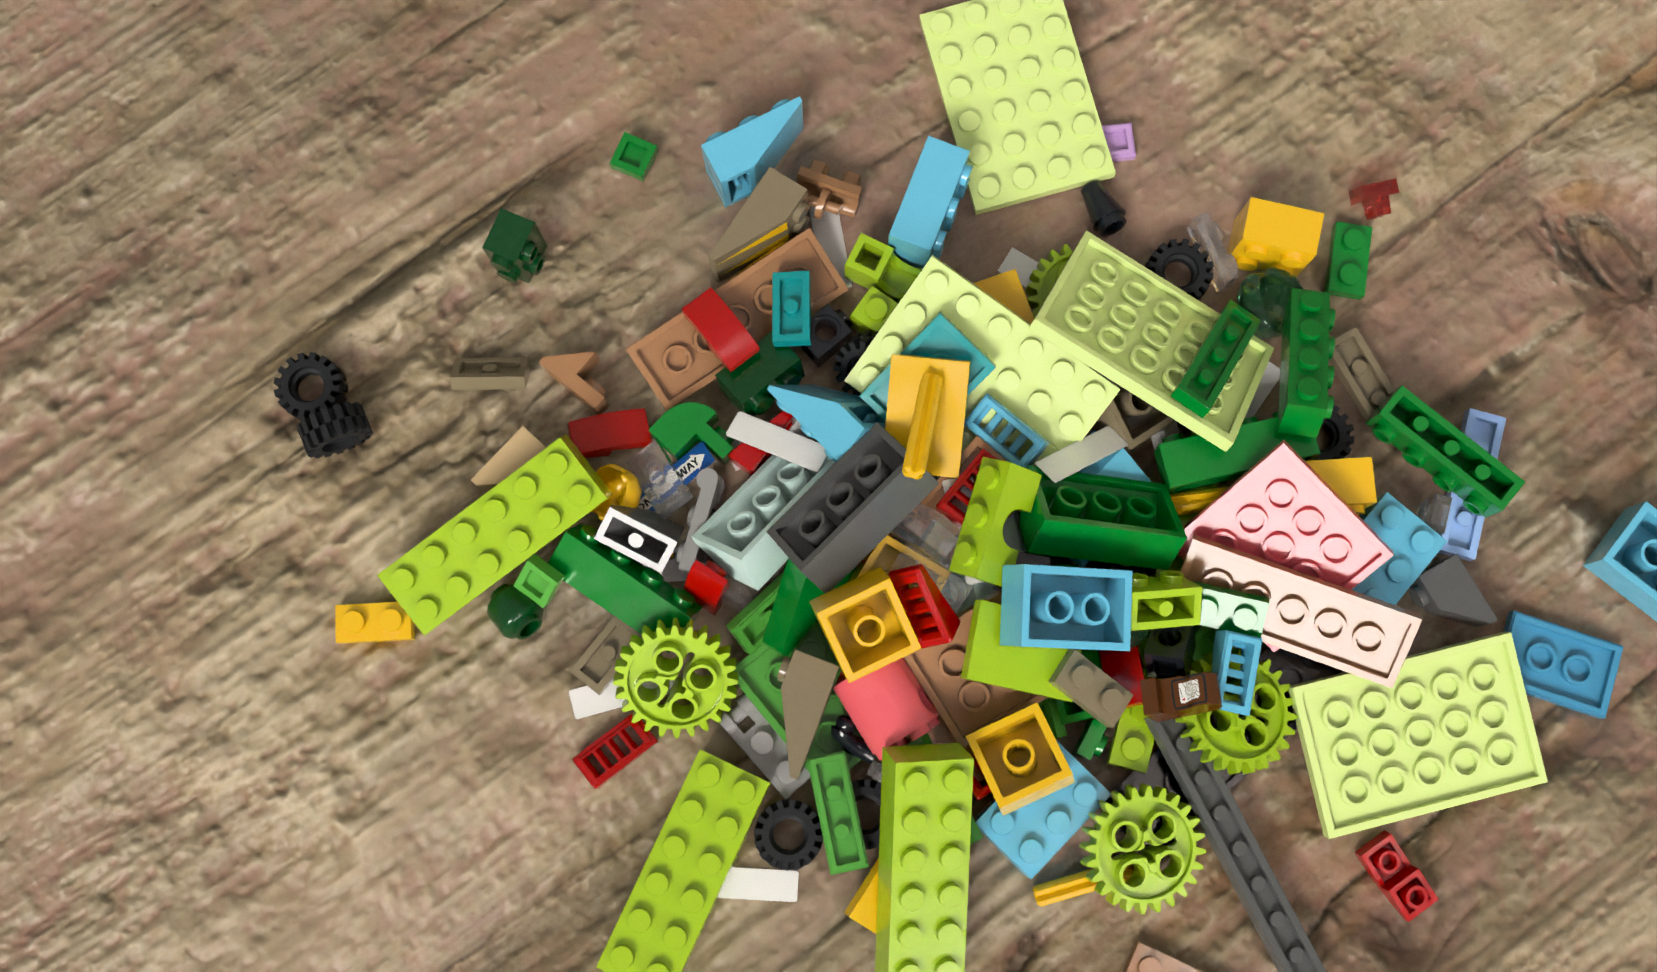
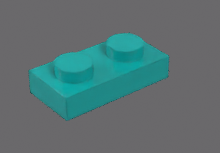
M810 271L772 273V342L774 347L811 345Z

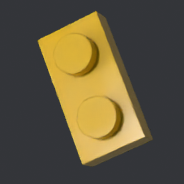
M398 602L335 605L336 643L415 640L414 622Z

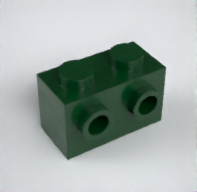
M501 208L482 248L490 259L489 263L497 270L496 274L499 277L512 283H517L518 279L530 283L533 275H538L544 265L545 255L543 253L547 244L534 221Z
M772 331L757 342L760 351L732 372L724 367L715 374L723 394L739 411L753 417L756 414L759 415L766 412L776 399L767 390L769 385H799L802 378L805 377L801 359L789 346L774 347Z

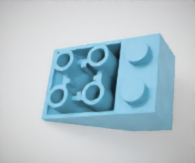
M800 96L791 101L790 99L781 100L771 108V111L759 117L757 115L749 116L743 119L738 127L726 133L724 131L716 132L709 136L705 143L701 145L706 172L725 208L750 196L768 168H775L802 132L803 107Z
M814 384L769 385L767 388L777 399L776 403L779 408L791 414L801 424V430L806 435L815 438L825 448V454L834 462H837L876 422L885 429L886 421L857 395Z

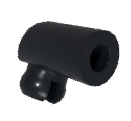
M845 715L838 716L836 724L831 726V736L847 753L871 764L875 755L871 753L863 738L853 734L856 726L852 719Z

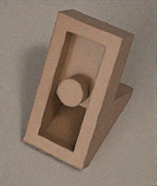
M596 352L545 356L539 361V364L547 374L597 415L602 414L609 406L603 396L606 390L591 377L584 381L600 362Z

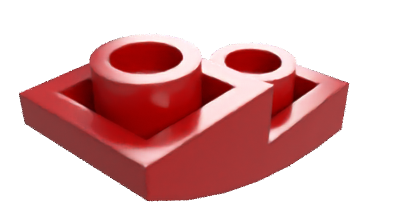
M711 287L681 309L684 317L706 340L709 349L730 372L760 351L758 344Z
M645 408L593 415L570 421L567 424L569 438L585 458L610 456L613 450L648 448L652 442Z
M695 560L688 573L684 590L689 592L694 597L695 602L701 605L703 609L715 616L723 605L722 597L730 587L728 580L724 578L727 572L709 560L705 565Z
M1131 631L1130 651L1099 650L1102 670L1134 695L1126 708L1143 705L1140 680L1145 679L1144 665L1136 631Z
M1385 830L1354 852L1370 877L1405 921L1410 922L1439 900L1419 868L1411 865L1391 833Z

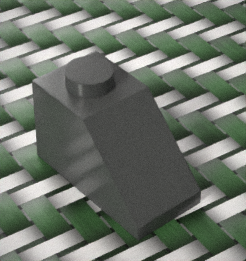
M610 505L594 539L662 574L685 527L652 510Z
M1457 554L1444 558L1425 569L1410 586L1409 594L1411 599L1428 614L1475 627L1489 625L1498 620Z

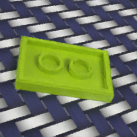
M975 600L961 678L1072 702L1070 698L1048 682L1068 649L1001 646V604L985 600Z

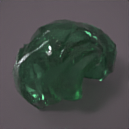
M1270 267L1262 273L1249 274L1241 282L1236 297L1237 304L1261 320L1253 334L1259 339L1279 338L1282 336V318L1291 289H1303L1295 275H1291L1286 270Z

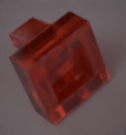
M1397 179L1363 185L1349 191L1351 206L1362 203L1367 220L1391 214L1389 197L1399 193Z

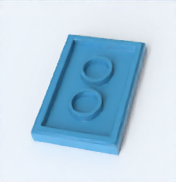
M1515 610L1509 611L1503 632H1511L1526 695L1598 719L1606 718L1624 646Z

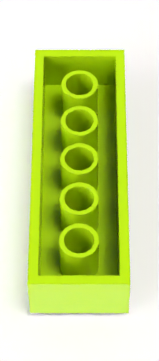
M566 434L518 468L377 576L425 636L608 499L612 493Z
M960 743L882 747L875 972H965L974 758Z
M699 750L596 968L604 972L684 971L771 782L704 750Z

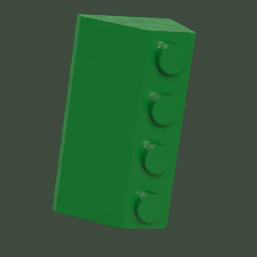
M1027 465L1026 469L1042 475L1031 513L1020 511L1019 527L1027 553L1168 570L1187 539L1166 484L1076 472L1058 482H1053L1038 466Z

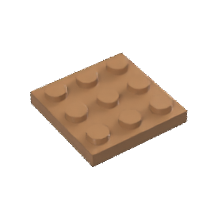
M998 589L982 600L1001 604L1002 591ZM974 604L957 614L961 622L954 639L950 643L921 648L903 657L955 740L963 747L969 745L966 735L1048 698L961 678Z

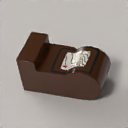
M1202 672L1185 677L1177 676L1160 680L1157 678L1140 680L1144 715L1156 722L1211 712L1222 707L1219 678L1216 673Z

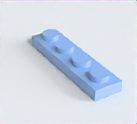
M1469 408L1464 412L1460 431L1498 459L1506 418ZM1447 492L1438 534L1447 542L1438 553L1449 556L1457 554L1460 559L1467 561L1475 560L1485 517L1471 513L1464 507V500L1453 492Z

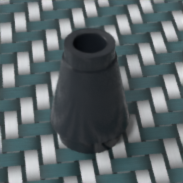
M1092 181L1081 189L1094 231H1099L1101 236H1109L1125 226L1127 222L1124 217L1126 211L1101 185L1100 181Z

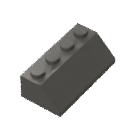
M878 422L766 531L795 566L824 593L831 591L939 484L927 470L919 480L903 475L902 468L906 449Z

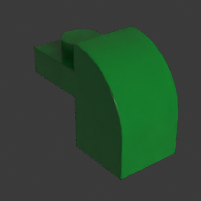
M688 402L676 405L666 411L649 429L652 438L677 461L687 454L698 441L703 442L707 449L724 465L730 461L728 454L734 449L731 446L734 440L726 436V432L718 426L715 430L712 429L719 421L717 412L701 403Z

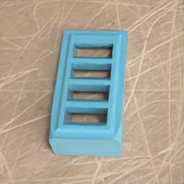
M989 394L984 396L965 420L966 427L1008 462L1024 468L1027 465H1033L1050 444L1036 430ZM991 409H994L997 412L985 428H982L979 425ZM1006 419L1009 423L998 437L995 438L991 434L1002 420ZM1015 429H1018L1021 434L1008 448L1004 443ZM1029 438L1033 444L1022 457L1018 456L1016 453Z
M1228 630L1216 631L1213 645L1212 673L1218 674L1222 707L1218 710L1245 716L1250 715L1262 638ZM1232 647L1241 648V656L1232 654ZM1229 661L1241 664L1240 671L1228 668ZM1227 676L1240 679V686L1227 684ZM1224 691L1239 694V702L1223 699Z

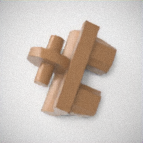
M815 159L811 161L807 168L800 167L797 174V183L807 189L808 204L816 207L814 218L822 220L826 211L836 215L842 213L855 218L862 192V187H860L861 176L850 171L843 172L839 180L828 176L830 167L826 163Z

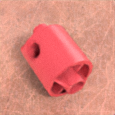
M904 658L894 661L851 683H848L841 671L833 687L873 755L876 754L879 761L882 760V747L903 746L909 742L906 737L907 735L911 741H914L941 723L937 717L939 716L938 711Z

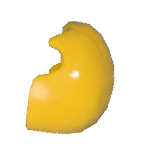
M615 464L604 465L596 471L612 493L608 499L591 511L597 514L600 520L603 521L610 505L631 508L639 507L642 491L638 478L632 472Z

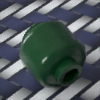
M503 584L491 594L487 614L504 637L509 639H526L535 634L541 627L544 609L513 587L514 584Z

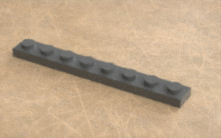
M1149 717L1143 718L1189 805H1191L1192 811L1200 819V826L1278 972H1326L1221 773L1214 770V760L1201 763L1200 758L1203 751L1190 752L1188 750L1194 740L1192 737L1181 738L1180 736L1187 729L1186 723H1178L1175 719L1156 722Z

